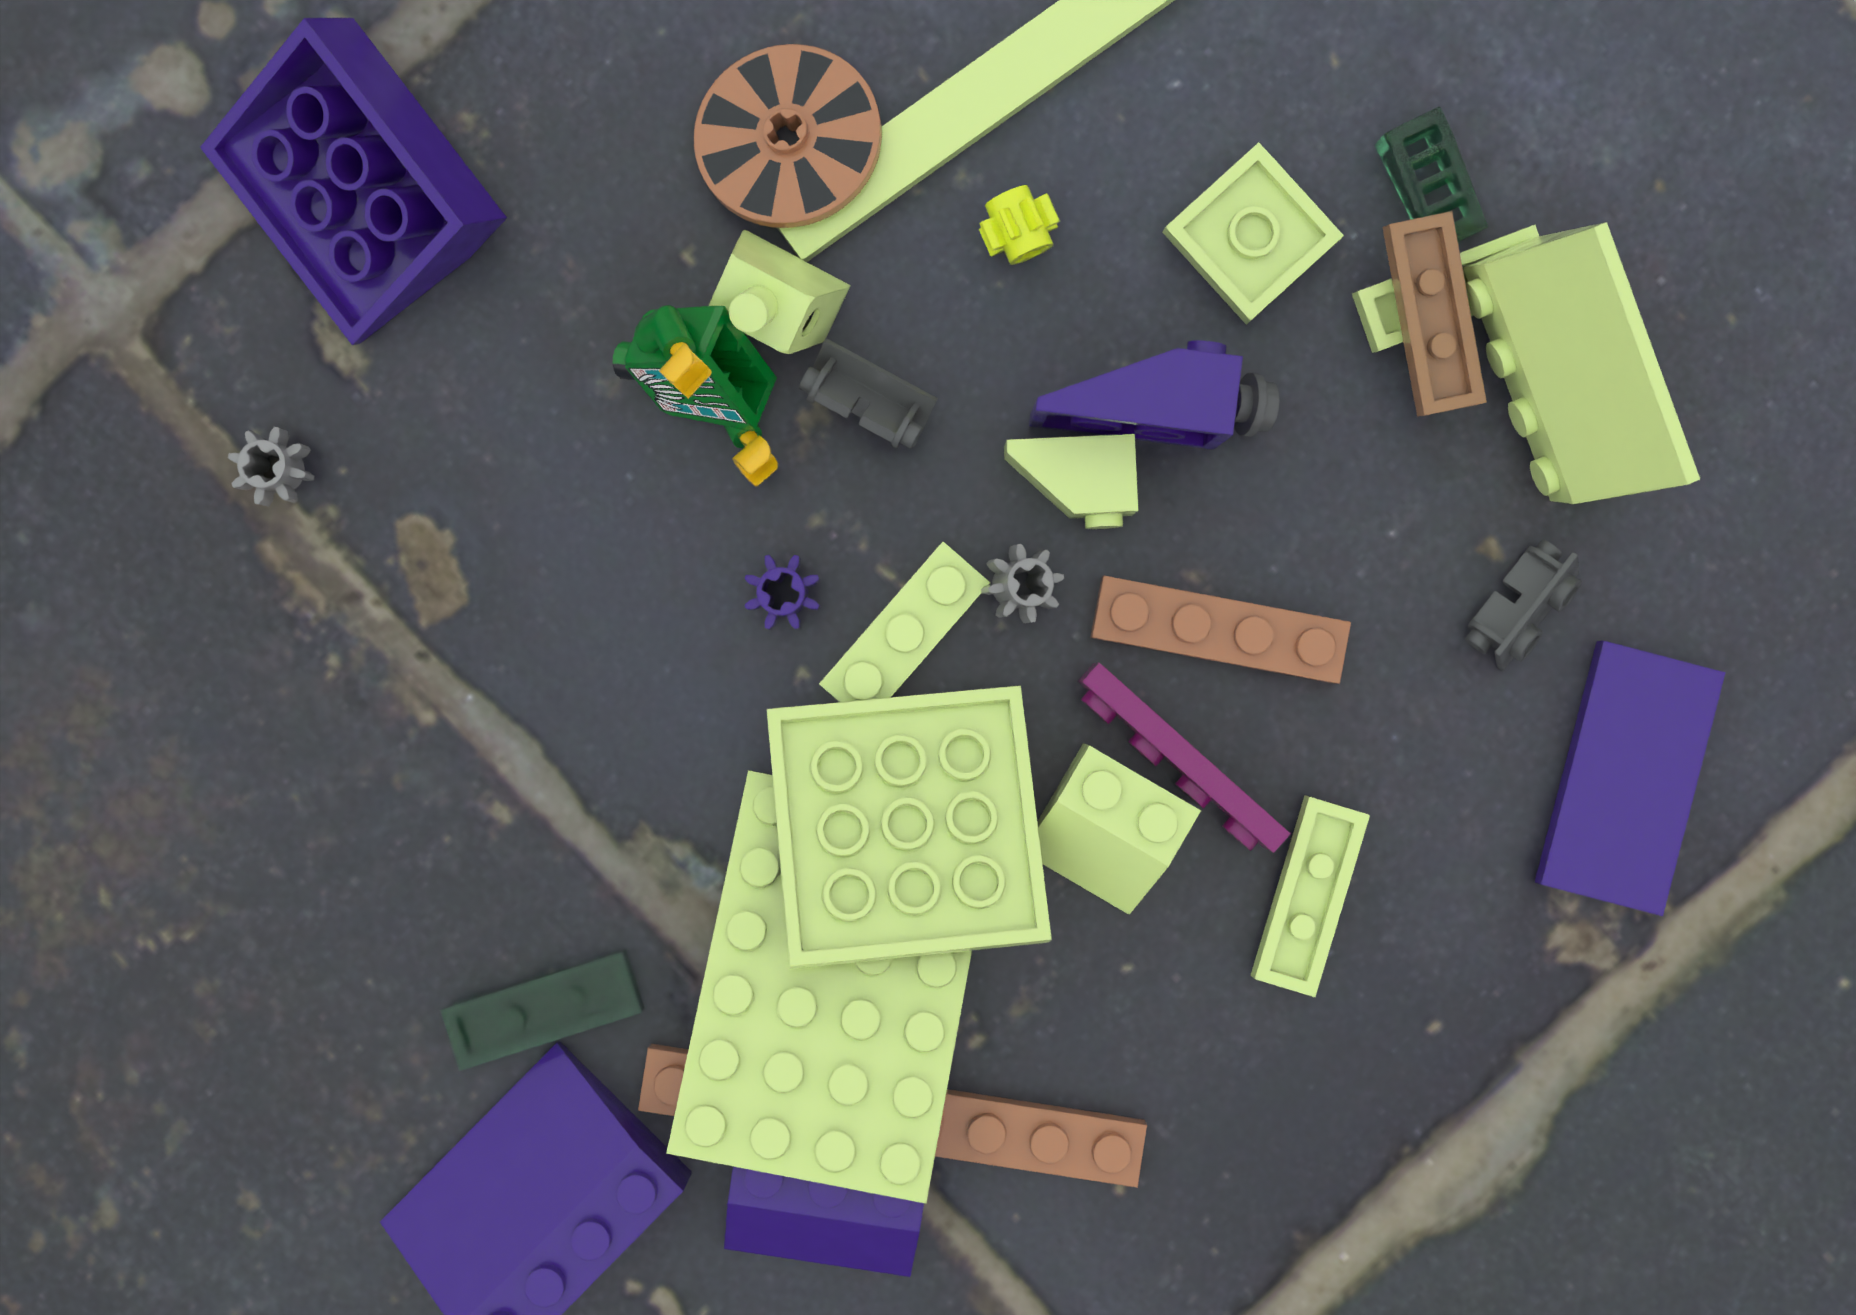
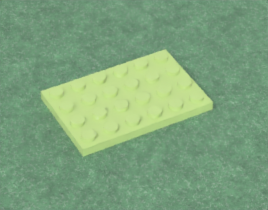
M749 770L747 773L666 1154L926 1204L972 950L790 969L773 775Z

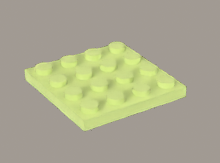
M1021 686L767 709L790 969L1049 943L1052 940Z

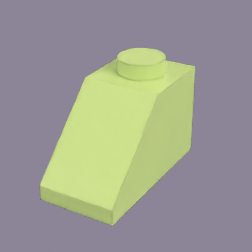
M1135 434L1006 440L1004 459L1069 519L1085 518V529L1123 527V516H1132L1138 511Z

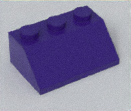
M733 1166L727 1203L724 1249L910 1277L920 1233L924 1203Z

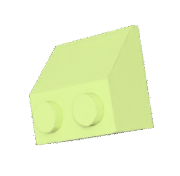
M1083 743L1037 821L1042 864L1130 915L1169 867L1201 810L1095 748Z

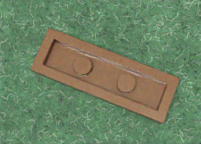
M1452 211L1397 222L1382 227L1417 417L1487 403Z

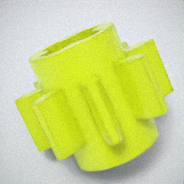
M1023 185L1003 192L985 204L990 218L979 223L981 226L979 231L991 257L1004 251L1010 265H1015L1044 253L1054 245L1048 232L1057 229V223L1060 220L1048 193L1034 199L1029 187Z

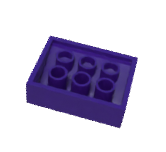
M304 18L200 146L351 345L362 343L467 261L507 219L499 206L354 18Z
M558 1041L380 1223L443 1315H562L684 1191L692 1171L676 1155L666 1154L667 1147L587 1067Z

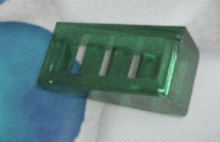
M1437 107L1388 131L1374 145L1411 220L1450 212L1459 207L1464 218L1454 222L1458 243L1488 228L1454 134L1441 107ZM1425 138L1430 148L1409 158L1405 147ZM1436 161L1441 172L1418 182L1415 171ZM1448 184L1453 195L1428 206L1424 196Z

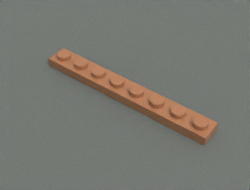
M650 1044L647 1049L638 1111L669 1116L675 1115L689 1049ZM947 1089L935 1157L1138 1188L1147 1124L1144 1119Z

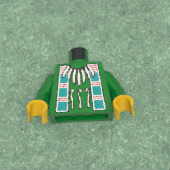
M663 305L656 310H650L644 314L636 326L632 342L622 341L614 350L612 364L615 374L620 379L636 380L658 408L668 415L723 425L734 446L742 449L732 458L734 464L745 478L757 487L778 468V462L771 454L770 446L761 437L762 430L758 424L777 377L745 333L738 330L732 324L729 311L725 306L675 308L671 305Z

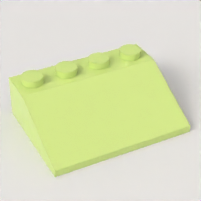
M1607 222L1534 237L1463 267L1468 281L1465 285L1470 311L1477 319L1482 318L1490 342L1486 344L1488 361L1494 373L1499 378L1505 379L1512 401L1508 403V413L1515 430L1520 436L1526 437L1535 459L1530 462L1531 475L1537 488L1543 495H1548L1550 501L1578 504L1683 486L1700 480Z

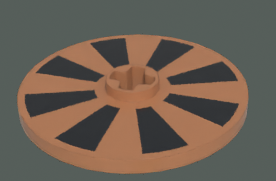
M799 44L767 47L755 51L732 64L715 80L706 93L698 110L694 128L696 161L703 179L713 195L721 204L737 216L758 225L774 228L810 225L826 219L843 209L861 192L870 179L879 158L882 142L880 113L874 95L860 73L847 61L827 50ZM786 126L790 131H796L799 140L791 146L784 140L780 141L777 131L781 127Z

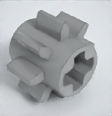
M274 427L271 430L268 441L264 440L257 433L249 430L246 431L245 439L248 444L243 447L240 453L228 454V459L237 463L240 474L232 482L233 488L249 490L256 487L254 503L267 507L273 502L274 493H278L279 497L285 501L297 502V493L294 489L301 484L302 480L312 481L315 477L310 472L305 471L302 458L309 454L310 448L300 443L293 444L287 448L289 440L288 431L278 427ZM270 455L280 459L272 466L273 472L276 475L273 479L263 475L271 468L270 462L267 459Z
M1017 544L1009 548L1010 563L997 558L988 560L986 564L995 574L992 579V585L983 587L981 592L987 595L994 594L996 600L1000 603L996 610L998 618L1007 617L1014 609L1019 608V616L1022 622L1032 623L1036 622L1037 617L1035 606L1040 605L1047 609L1058 607L1059 603L1051 594L1054 583L1062 581L1064 574H1052L1050 568L1045 564L1049 559L1050 552L1048 550L1039 551L1031 558L1026 559L1025 548L1022 544ZM1027 572L1029 575L1026 578L1025 584L1032 591L1030 594L1018 596L1016 592L1019 589L1020 583L1013 576L1014 574Z

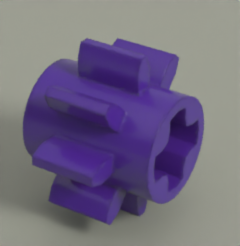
M766 555L764 557L768 571L761 578L754 575H746L744 578L749 584L757 587V598L749 600L744 606L747 610H757L763 607L769 612L765 619L766 629L772 630L780 616L788 617L790 625L795 630L801 628V621L797 613L804 606L811 610H819L821 607L815 600L808 598V588L816 585L820 581V577L818 575H809L802 579L797 574L801 565V558L797 555L790 559L787 568L778 567L776 561L770 555ZM786 575L792 576L791 587L799 593V599L795 604L784 602L780 610H775L772 608L775 598L767 593V587L770 582L781 584Z

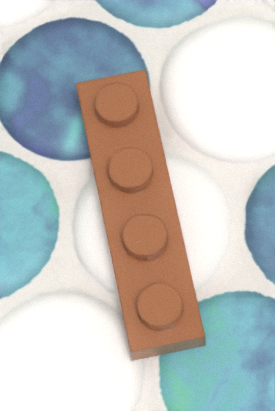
M1102 576L1090 638L1340 684L1351 622Z

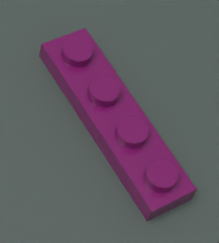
M1099 662L1093 663L1077 681L1088 691L1081 698V701L1107 724H1110L1117 716L1135 733L1128 743L1154 766H1157L1165 759L1182 775L1175 785L1201 808L1204 809L1212 801L1229 817L1222 827L1249 851L1259 843L1263 848L1274 853L1291 834Z

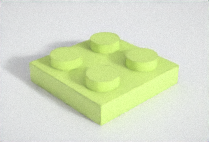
M1259 142L1172 220L1162 232L1246 325L1344 236Z

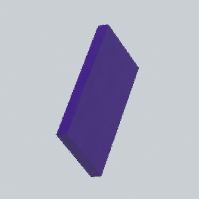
M1596 641L1535 883L1663 916L1726 672L1607 641Z

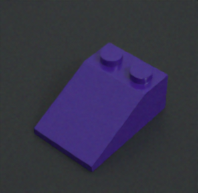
M1202 340L1188 341L1187 349L1176 348L1038 397L1030 414L1029 427L1093 435L1135 434V440L1214 450L1233 436L1243 356L1226 354L1227 346L1222 343Z

